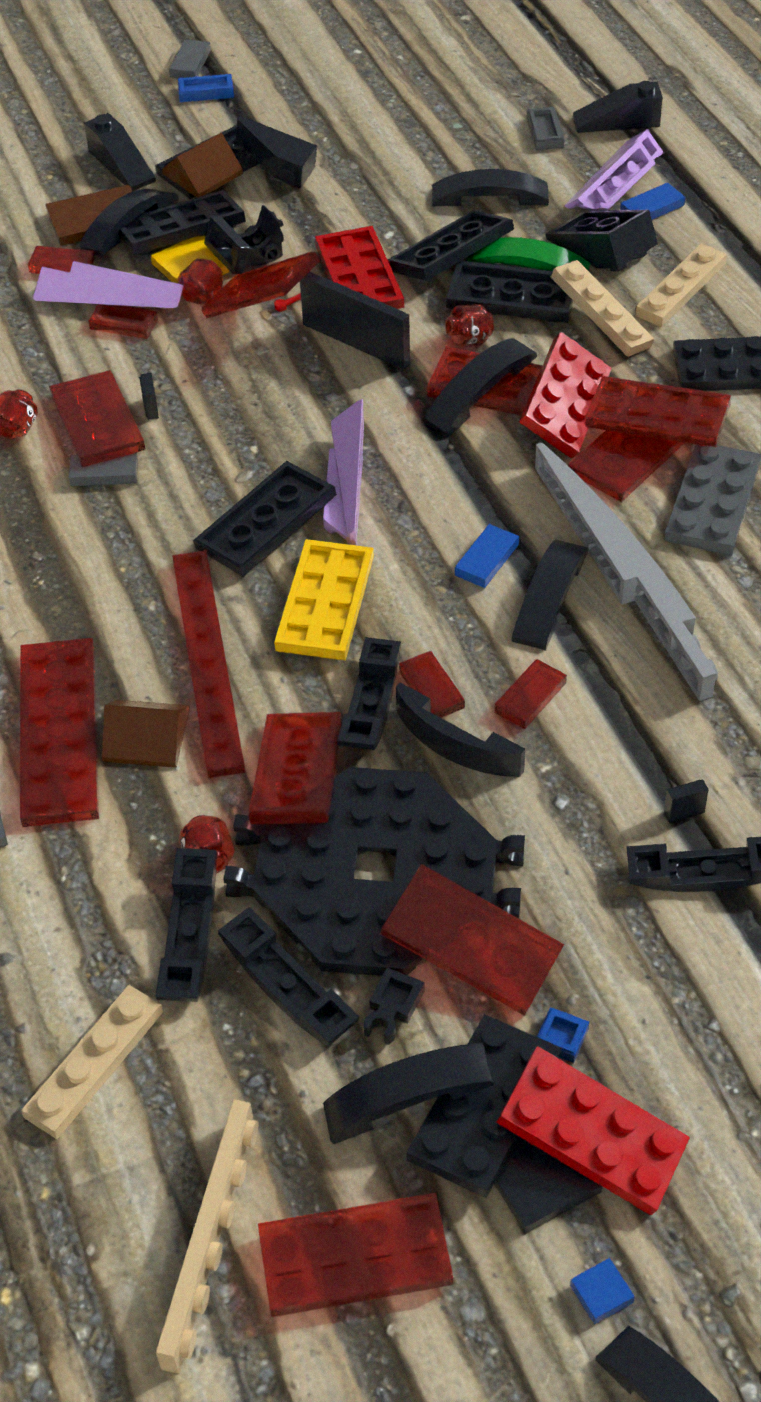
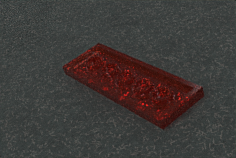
M93 638L20 645V820L22 827L99 819L95 650Z

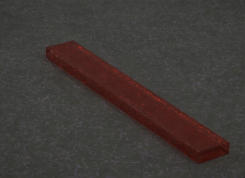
M207 551L172 555L208 779L245 773Z

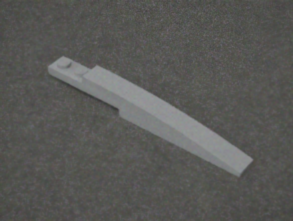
M544 443L536 444L535 469L583 545L588 547V553L620 603L636 602L698 700L702 701L713 697L718 672L714 662L710 659L708 660L702 652L699 640L693 634L696 617L650 554L603 500Z

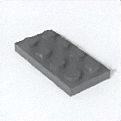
M696 441L665 531L664 541L732 556L760 468L761 454Z

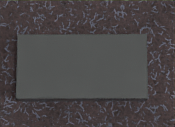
M185 39L169 68L170 77H198L211 51L210 42Z
M555 107L527 110V121L536 150L564 148V136Z
M137 452L71 455L69 469L70 486L137 483Z

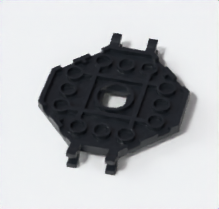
M349 767L264 823H259L255 818L248 815H235L233 829L237 832L236 845L259 844L260 846L254 874H249L240 867H225L223 881L227 884L226 897L252 896L262 907L266 906L277 918V923L296 944L300 943L311 955L312 961L321 971L383 976L386 968L407 975L416 969V964L433 952L436 955L460 938V932L473 923L477 922L479 924L491 915L519 919L521 888H504L498 891V893H493L496 862L523 867L525 835H510L502 839V841L496 840L426 772ZM368 851L390 853L395 856L396 863L393 882L354 879L357 857Z

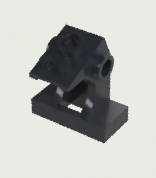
M265 205L261 206L257 223L249 226L245 233L237 234L221 216H210L204 244L233 275L243 274L247 265H265L283 256L282 243L284 242V236L280 227L284 226V224Z

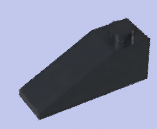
M642 81L640 83L628 84L574 111L573 120L576 132L586 133L660 127L663 96L658 81Z
M109 113L101 114L92 120L84 122L89 152L124 185H130L132 192L156 182L154 173L127 131Z
M239 115L237 118L236 141L274 178L302 188L315 168L317 145Z

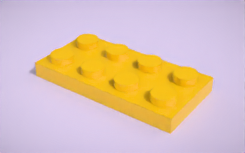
M305 540L274 641L276 652L346 661L374 559L373 547Z

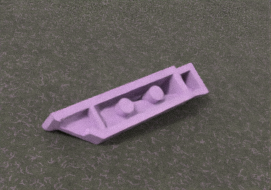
M647 129L626 141L565 204V207L568 209L580 207L588 210H608L656 164L654 159L664 153Z
M73 261L70 273L42 267L33 299L35 301L176 308L184 286L178 283Z
M363 399L355 402L331 421L334 448H329L326 482L335 486L337 495L324 506L323 524L325 530L330 534L338 533L347 541L348 545L357 544L363 464Z

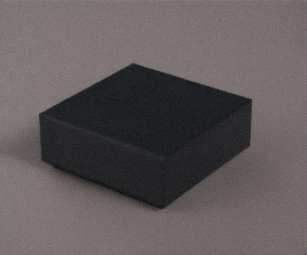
M152 373L140 374L139 380L145 416L148 420L159 418Z
M697 780L667 789L664 814L669 823L705 813L709 789L704 780Z

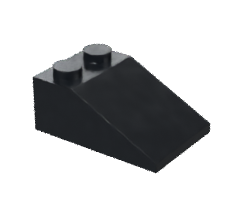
M585 210L545 234L547 240L555 245L581 256L595 268H607L611 272L625 269L628 266V262L646 256L647 251L658 244L650 210Z

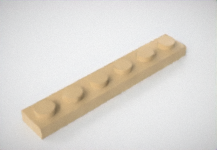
M233 1100L156 1350L159 1365L163 1371L179 1374L183 1359H190L195 1348L197 1331L193 1330L197 1313L204 1314L210 1293V1287L206 1285L210 1270L216 1271L221 1260L222 1243L219 1242L222 1228H229L235 1209V1202L231 1201L235 1186H242L246 1174L247 1162L243 1160L247 1147L254 1146L257 1138L258 1121L253 1120L251 1103Z

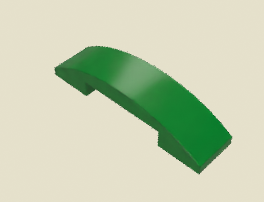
M520 237L499 238L467 258L469 262L495 265L503 263L553 271L556 267L578 260L588 271L590 269V263L572 251L545 241Z

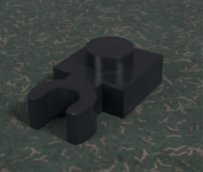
M386 968L369 1000L370 1009L374 1012L370 1013L364 1020V1036L369 1037L375 1027L383 1026L386 1028L384 1043L387 1045L391 1044L396 1037V1020L406 1024L409 1023L425 991V982Z

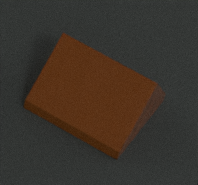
M220 133L177 156L162 169V174L198 198L243 174V169L225 137Z
M115 700L105 704L102 744L103 762L176 768L190 706L129 700Z

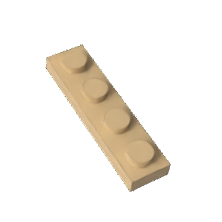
M701 243L636 306L635 316L663 327L726 264L727 254Z
M578 260L554 268L551 278L627 357L651 348L654 338Z
M128 985L22 1108L21 1111L24 1119L55 1139H58L163 1014L162 1004Z

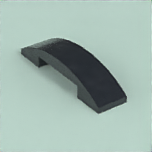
M470 170L450 175L432 184V206H461V196H519V205L549 204L547 182L530 174L513 170Z
M141 189L121 196L107 206L90 225L79 245L81 252L103 256L121 242L118 232L121 228L146 210L153 211L170 206L179 199L178 195L156 189Z
M514 338L506 339L489 347L463 367L446 385L424 417L425 422L449 437L471 417L469 408L508 373L514 376L519 374L537 357V353Z
M556 539L549 545L538 564L526 592L512 634V642L542 650L547 649L557 626V615L574 576H578L588 553V547Z
M365 637L359 659L358 678L348 714H344L337 746L369 750L377 748L384 731L392 700L400 658L401 641Z
M401 682L396 686V711L411 733L428 748L456 764L479 772L507 777H521L524 773L525 748L495 732L486 741H483L432 714L431 698Z
M747 837L746 847L667 852L666 843L626 846L630 884L674 892H708L741 888L761 883V837Z
M176 849L172 877L173 898L165 955L160 961L156 1000L198 1002L206 968L212 926L217 866L216 850Z
M250 907L218 930V935L227 948L266 995L295 1023L323 1044L329 1046L359 1021L360 1017L332 989L326 992L276 941V933Z
M482 1043L466 1044L420 1053L380 1067L345 1085L323 1102L330 1141L336 1144L374 1130L372 1121L449 1093L455 1100L495 1085L484 1045Z
M629 1325L596 1356V1361L630 1395L635 1391L645 1402H720L676 1359Z

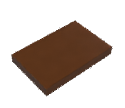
M130 185L45 204L48 217L60 246L82 241L90 225L107 206L121 196L132 192Z

